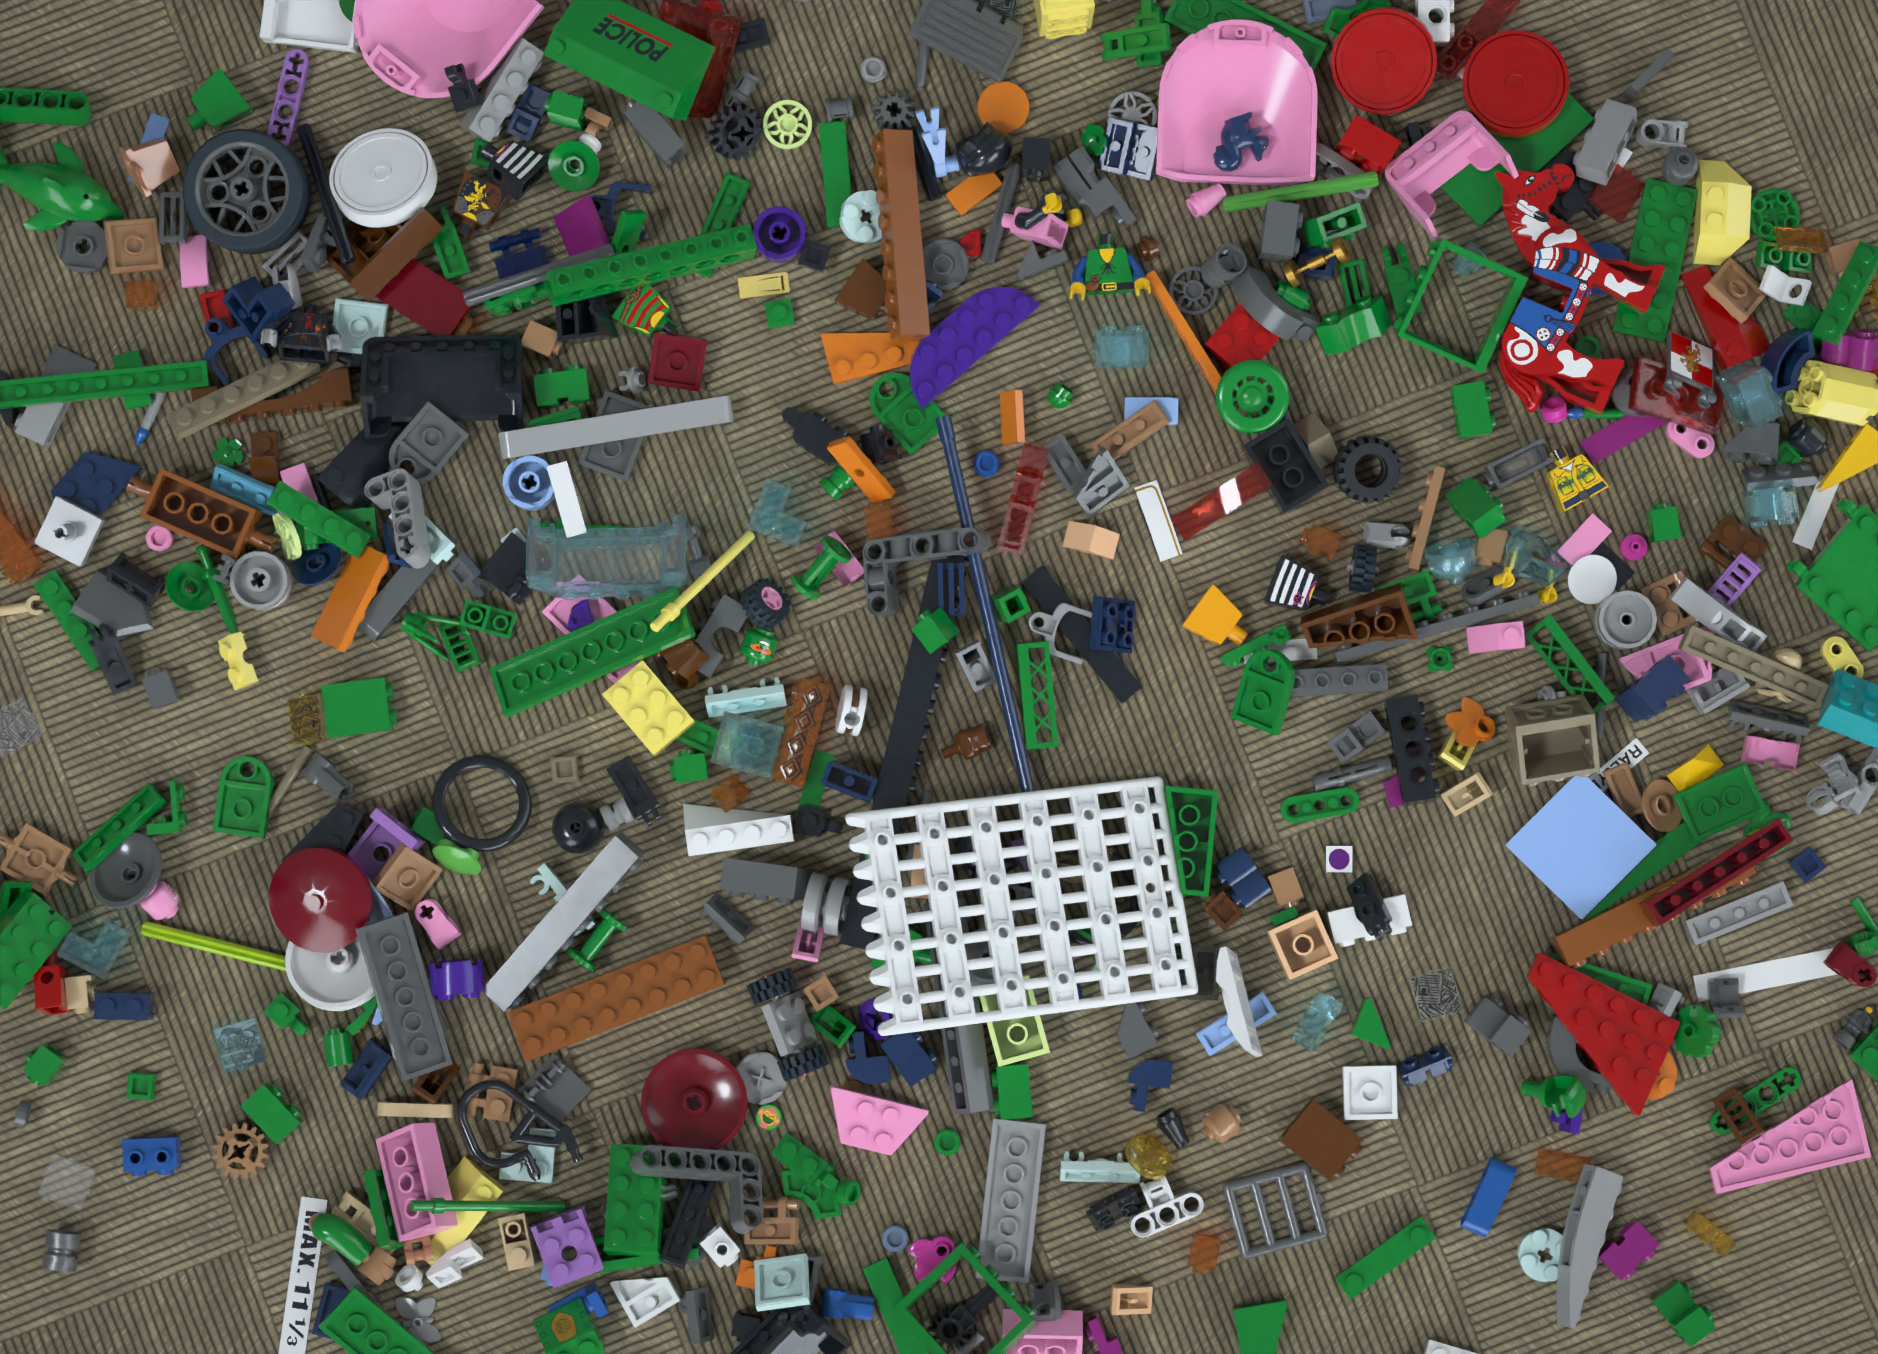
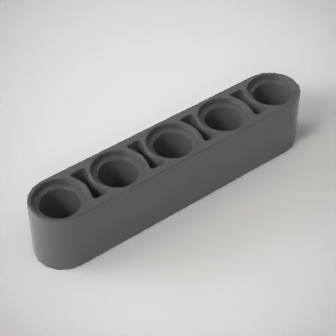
M436 526L450 541H452L457 546L458 542H456L440 527ZM429 559V562L419 569L401 566L369 604L365 611V618L359 623L358 628L376 642L445 560L442 559L437 565Z

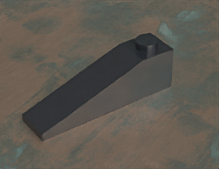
M392 422L390 434L383 438H365L363 428L331 461L317 479L351 508H368L372 501L365 495L364 487L370 479L389 471L391 467L389 463L390 448L409 422Z

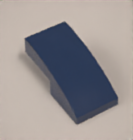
M529 83L518 107H515L505 131L530 142L546 112L544 110L548 95L552 96L553 93Z

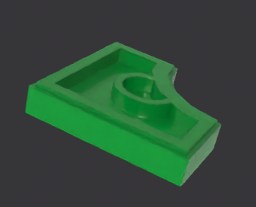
M834 1162L828 1163L833 1169L830 1174L836 1178ZM790 1169L781 1170L785 1196L797 1198L805 1202L812 1210L815 1219L841 1216L840 1203L837 1200V1188L832 1192L823 1184L819 1188L812 1187Z

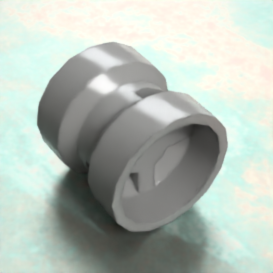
M624 797L617 799L615 804L611 806L605 805L599 808L610 831L617 829L619 824L623 822L629 823L635 820Z

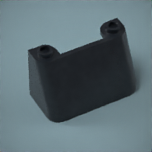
M809 1304L774 1309L730 1354H818L820 1351L824 1354H843L852 1344Z

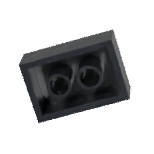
M1288 418L1241 447L1242 452L1281 515H1284L1330 486Z

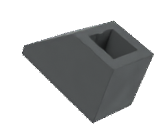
M1752 422L1724 446V459H1729L1730 462L1734 463L1756 460V463L1771 464L1772 461H1778L1780 423Z
M1142 1002L1125 1004L1116 1033L1129 1059L1158 1044L1155 1038L1159 1034L1152 1022L1146 1023L1143 1014L1147 1012Z

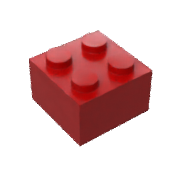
M1356 114L1335 151L1352 163L1353 161L1361 166L1360 169L1364 172L1374 171L1380 177L1401 144V141Z
M1239 304L1205 343L1204 348L1229 369L1242 361L1262 360L1280 337L1258 323Z

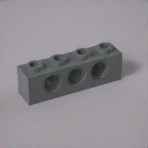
M1387 664L1294 670L1295 680L1290 698L1388 691Z

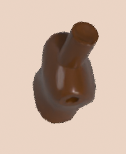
M980 723L973 728L956 732L955 744L940 750L944 759L960 753L964 759L969 760L981 752L992 748Z

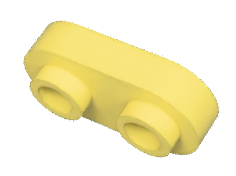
M1834 636L1823 641L1820 653L1833 674L1837 669L1847 672V668L1850 666L1855 671L1854 676L1863 677L1864 669L1862 664L1843 638ZM1833 645H1837L1840 648V652L1837 655L1832 652Z

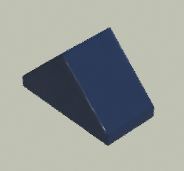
M1299 247L1298 254H1296L1295 258L1292 257L1291 260L1298 267L1306 265L1308 260L1322 253L1326 255L1334 250ZM1336 256L1328 259V263L1313 270L1307 269L1301 272L1302 276L1328 282Z

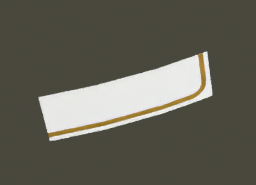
M1157 480L1135 487L1160 562L1183 554Z

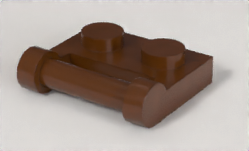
M1725 514L1699 547L1698 552L1703 556H1709L1726 569L1732 561L1713 547L1715 541L1736 557L1743 552L1754 562H1757L1768 545L1728 514ZM1743 565L1739 567L1746 574L1749 573V570L1746 569ZM1733 571L1731 572V574H1732L1737 580H1739L1740 582L1743 581V580H1742L1738 575H1736Z

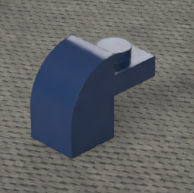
M853 1031V1037L848 1038L850 1054L855 1053L856 1058L845 1060L851 1075L867 1084L891 1082L887 1054L867 1056L864 1031Z
M1145 1059L1133 1066L1126 1082L1136 1084V1089L1131 1088L1129 1104H1134V1111L1145 1112L1148 1086L1170 1089L1172 1061Z

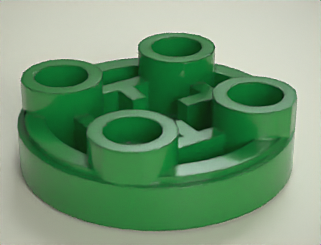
M1774 188L1766 189L1752 198L1750 230L1759 239L1768 242L1780 241L1791 235L1798 227L1800 210L1796 200L1789 191Z

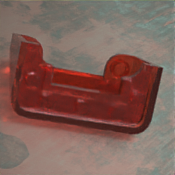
M663 0L659 7L662 21L716 47L688 114V117L711 118L715 115L720 104L740 31V20L733 15L684 0Z

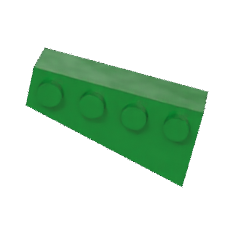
M1164 786L1181 893L1184 895L1209 897L1218 791Z

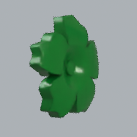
M224 437L218 439L216 447L219 450L212 451V458L218 463L222 462V465L229 468L235 466L234 461L241 464L244 457L243 452L239 450L242 447L239 440L231 439L228 442Z

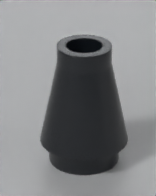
M1169 1108L1156 1117L1157 1127L1168 1137L1176 1149H1180L1190 1142L1180 1112H1176L1174 1108Z

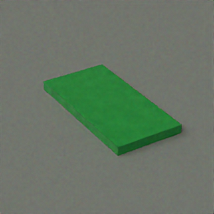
M1567 93L1560 114L1547 128L1539 133L1522 138H1506L1490 134L1510 154L1516 170L1521 169L1522 171L1538 173L1593 122L1594 118ZM1470 163L1439 188L1480 228L1503 207V188L1495 177L1496 171L1510 175V173L1500 163L1488 171L1477 170Z

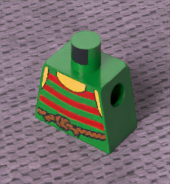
M650 284L632 288L611 316L615 322L649 339H652L655 331L675 333L678 328L677 324L667 318L673 310L672 307Z

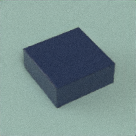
M1811 846L1806 847L1788 861V864L1803 883H1807L1826 868Z

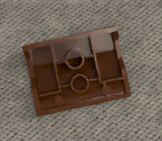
M423 207L410 219L388 227H367L349 220L345 224V228L356 257L355 262L344 265L340 259L337 247L330 245L326 249V260L369 302L380 293L381 289L392 278L399 274L400 270L410 260L418 255L419 251L429 241H432L443 227Z

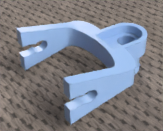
M939 106L930 108L932 120L929 122L926 121L924 110L915 111V114L924 131L921 134L931 153L936 177L939 178L947 176L949 172L959 171L956 154L945 157L946 129L945 127L938 129Z

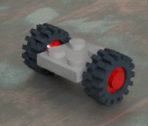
M791 967L777 973L774 972L746 985L754 1005L769 999L773 1001L762 1006L761 1009L780 1056L793 1052V1055L777 1061L785 1082L807 1075L829 1064L821 1044L803 1049L804 1046L818 1041L799 992L797 991L785 997L781 995L798 988Z

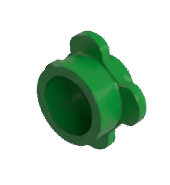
M1447 645L1436 649L1429 647L1426 650V655L1429 658L1427 669L1432 673L1443 669L1450 671L1453 668L1450 655L1452 649ZM1439 656L1442 658L1440 662L1437 660Z

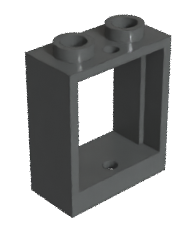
M635 100L630 101L625 108L627 110L624 112L627 122L668 170L688 153L685 143L656 110Z

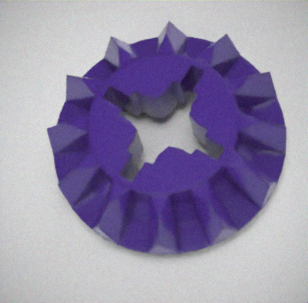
M876 997L868 999L859 1010V1022L863 1031L874 1039H885L891 1036H881L878 1033V1027L880 1024L892 1019L893 1014L881 1012V1017L885 1021L878 1023V1018L874 1014L880 1013V1011L876 1010L873 1006Z

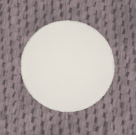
M1599 555L1582 557L1575 562L1568 575L1570 592L1577 600L1586 604L1600 603L1612 594L1617 582L1614 566L1608 559Z

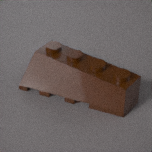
M1402 583L1301 616L1300 625L1309 648L1343 646L1350 643L1367 644L1373 641L1389 642L1408 638L1409 640L1419 639Z

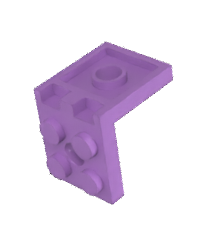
M376 808L369 817L374 821L348 853L372 881L401 842L417 852L426 842V840L420 838L408 826L397 820L389 811L383 808ZM380 846L386 847L389 851V857L384 862L378 861L375 857V851Z
M587 1203L538 1221L531 1227L553 1288L604 1269L586 1217L590 1214ZM568 1245L573 1246L577 1250V1257L571 1261L566 1260L562 1255L563 1248Z

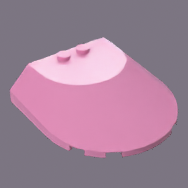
M357 0L353 22L355 37L358 40L364 59L383 81L397 90L412 96L445 98L451 97L448 87L453 86V83L447 78L444 68L462 63L465 67L467 80L474 79L477 86L496 69L544 9V6L536 0Z
M1251 20L1216 22L1207 25V28L1195 34L1192 33L1183 40L1166 63L1160 82L1156 174L1179 182L1288 186L1313 181L1316 167L1317 85L1313 70L1302 55L1301 49L1289 37L1285 38L1280 33L1274 31L1273 27ZM1252 112V117L1248 120L1250 127L1256 128L1261 126L1262 130L1256 136H1267L1269 139L1268 147L1262 154V160L1257 161L1250 148L1241 150L1243 160L1238 169L1231 172L1220 170L1214 163L1213 153L1216 151V146L1222 145L1221 132L1225 125L1224 121Z

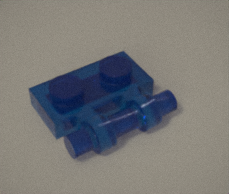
M539 227L532 230L526 228L520 230L521 233L509 237L504 235L498 237V240L489 243L491 253L502 250L504 256L494 260L499 279L550 263L545 245L537 247L533 245L532 240L542 237ZM522 243L525 244L526 250L514 254L511 253L510 247Z

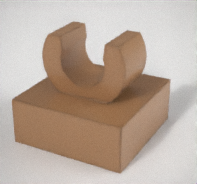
M587 107L584 113L585 121L589 122L585 133L597 138L601 128L608 132L610 131L614 123L611 117L590 107Z
M826 975L803 989L816 1011L821 1010L840 998Z

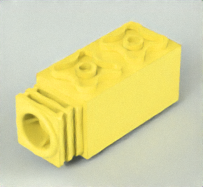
M1033 0L1039 37L1045 36L1046 39H1056L1068 35H1081L1087 33V29H1091L1095 9L1094 0Z

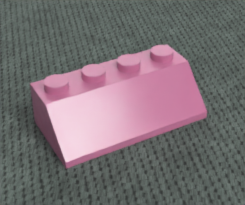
M413 1123L377 1138L376 1144L398 1241L403 1242L433 1235L458 1226L455 1211L432 1214L430 1211H411L410 1208L412 1200H431V1198L452 1200L435 1123Z

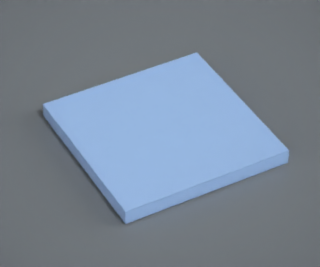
M1574 776L1506 844L1581 920L1657 845L1588 777Z

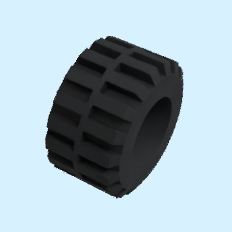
M1358 436L1357 439L1346 441L1347 445H1342L1338 449L1341 452L1334 457L1336 464L1332 466V471L1335 472L1336 476L1333 478L1335 483H1338L1339 490L1344 492L1346 496L1359 502L1384 501V497L1393 495L1392 490L1394 488L1398 489L1400 484L1397 482L1399 478L1402 479L1403 473L1400 472V468H1403V462L1399 461L1401 456L1398 451L1393 449V445L1380 438ZM1373 454L1380 462V474L1373 483L1363 485L1355 477V465L1362 456Z

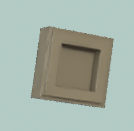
M577 755L550 758L553 784L580 781Z

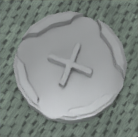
M758 1051L748 1054L739 1062L736 1068L745 1083L748 1102L764 1105L773 1102L782 1094L786 1087V1082L777 1064L779 1058L769 1052Z

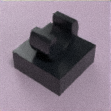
M1418 121L1408 123L1404 129L1409 147L1432 131V126L1420 129Z
M806 239L798 265L823 273L831 247Z

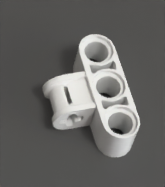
M1163 1173L1160 1175V1178L1149 1183H1139L1149 1207L1138 1211L1130 1218V1228L1136 1236L1148 1237L1199 1215L1203 1210V1200L1195 1191H1185L1173 1196ZM1188 1197H1195L1198 1200V1206L1194 1210H1186L1184 1208V1201ZM1164 1207H1170L1174 1211L1172 1219L1168 1221H1163L1159 1217V1213ZM1141 1217L1149 1220V1227L1145 1231H1138L1135 1228L1136 1220Z

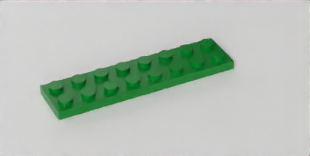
M675 586L489 668L503 715L509 718L696 636L686 605L680 610V615L676 619L666 623L658 632L653 631L650 627V624L661 614V610L669 602L673 603L682 594L681 589Z

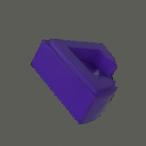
M588 599L579 602L572 610L568 620L569 632L594 622Z

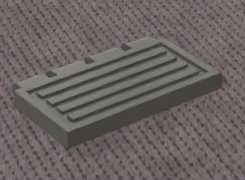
M925 0L907 35L1001 83L1024 38V35L1020 34L1023 25L1008 17L1004 25L999 23L1002 14L985 5L981 12L976 11L979 2L976 0Z

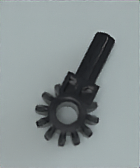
M987 1284L965 1305L960 1302L954 1308L949 1306L948 1315L945 1316L944 1311L941 1308L938 1309L941 1319L939 1320L937 1317L931 1316L930 1320L937 1324V1326L930 1325L927 1327V1330L929 1332H937L932 1336L936 1340L940 1339L939 1343L942 1347L944 1343L947 1344L946 1350L948 1353L951 1352V1344L954 1343L956 1349L960 1351L962 1347L959 1340L967 1344L970 1341L963 1333H972V1327L978 1322L976 1316L999 1294ZM946 1323H954L957 1326L956 1334L946 1336L942 1332L943 1326Z

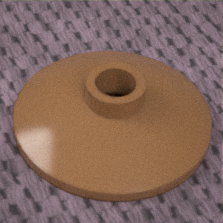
M1662 779L1654 780L1645 787L1642 795V808L1647 821L1653 828L1661 832H1668L1674 830L1679 825L1682 816L1672 794L1678 791L1670 782Z

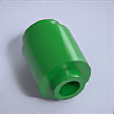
M1279 281L1274 287L1276 293L1288 304L1305 312L1308 310L1311 304L1308 292L1297 286L1293 287L1287 281L1285 283Z

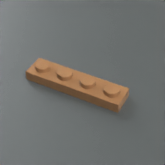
M1435 466L1434 472H1428L1425 486L1429 487L1427 497L1422 496L1418 509V512H1422L1420 523L1415 522L1411 536L1416 538L1413 548L1408 547L1405 563H1409L1408 569L1410 571L1418 573L1420 571L1446 468Z

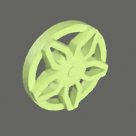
M782 100L773 104L765 113L763 119L764 133L769 142L774 146L785 150L795 149L808 140L812 131V119L808 110L799 102ZM792 105L796 108L792 109L790 113L787 114V110L782 106ZM776 108L784 114L779 117ZM801 110L798 118L793 116V114ZM773 112L775 119L778 121H773L767 125L769 116ZM804 114L808 120V128L803 123H798L802 120ZM773 126L778 128L777 131H768ZM802 128L806 133H798L797 129ZM781 133V143L775 141L770 135ZM793 134L797 137H803L800 141L792 144ZM784 136L790 137L787 145L784 142Z
M280 512L272 515L275 526L273 534L281 544L285 558L287 560L300 558L302 554L301 544L291 519Z

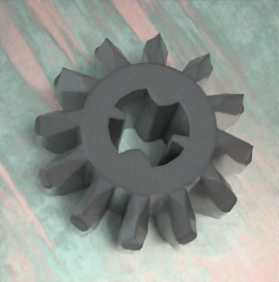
M896 89L895 96L892 97L889 90L885 91L887 99L878 95L876 100L880 105H873L872 110L877 112L873 116V121H881L878 126L880 130L884 129L887 125L888 129L897 127V130H903L902 124L907 128L912 126L908 119L916 118V114L910 111L916 105L914 102L907 103L910 99L909 94H905L900 98V90ZM892 107H898V112L901 114L896 113V117H891L888 109L892 110Z

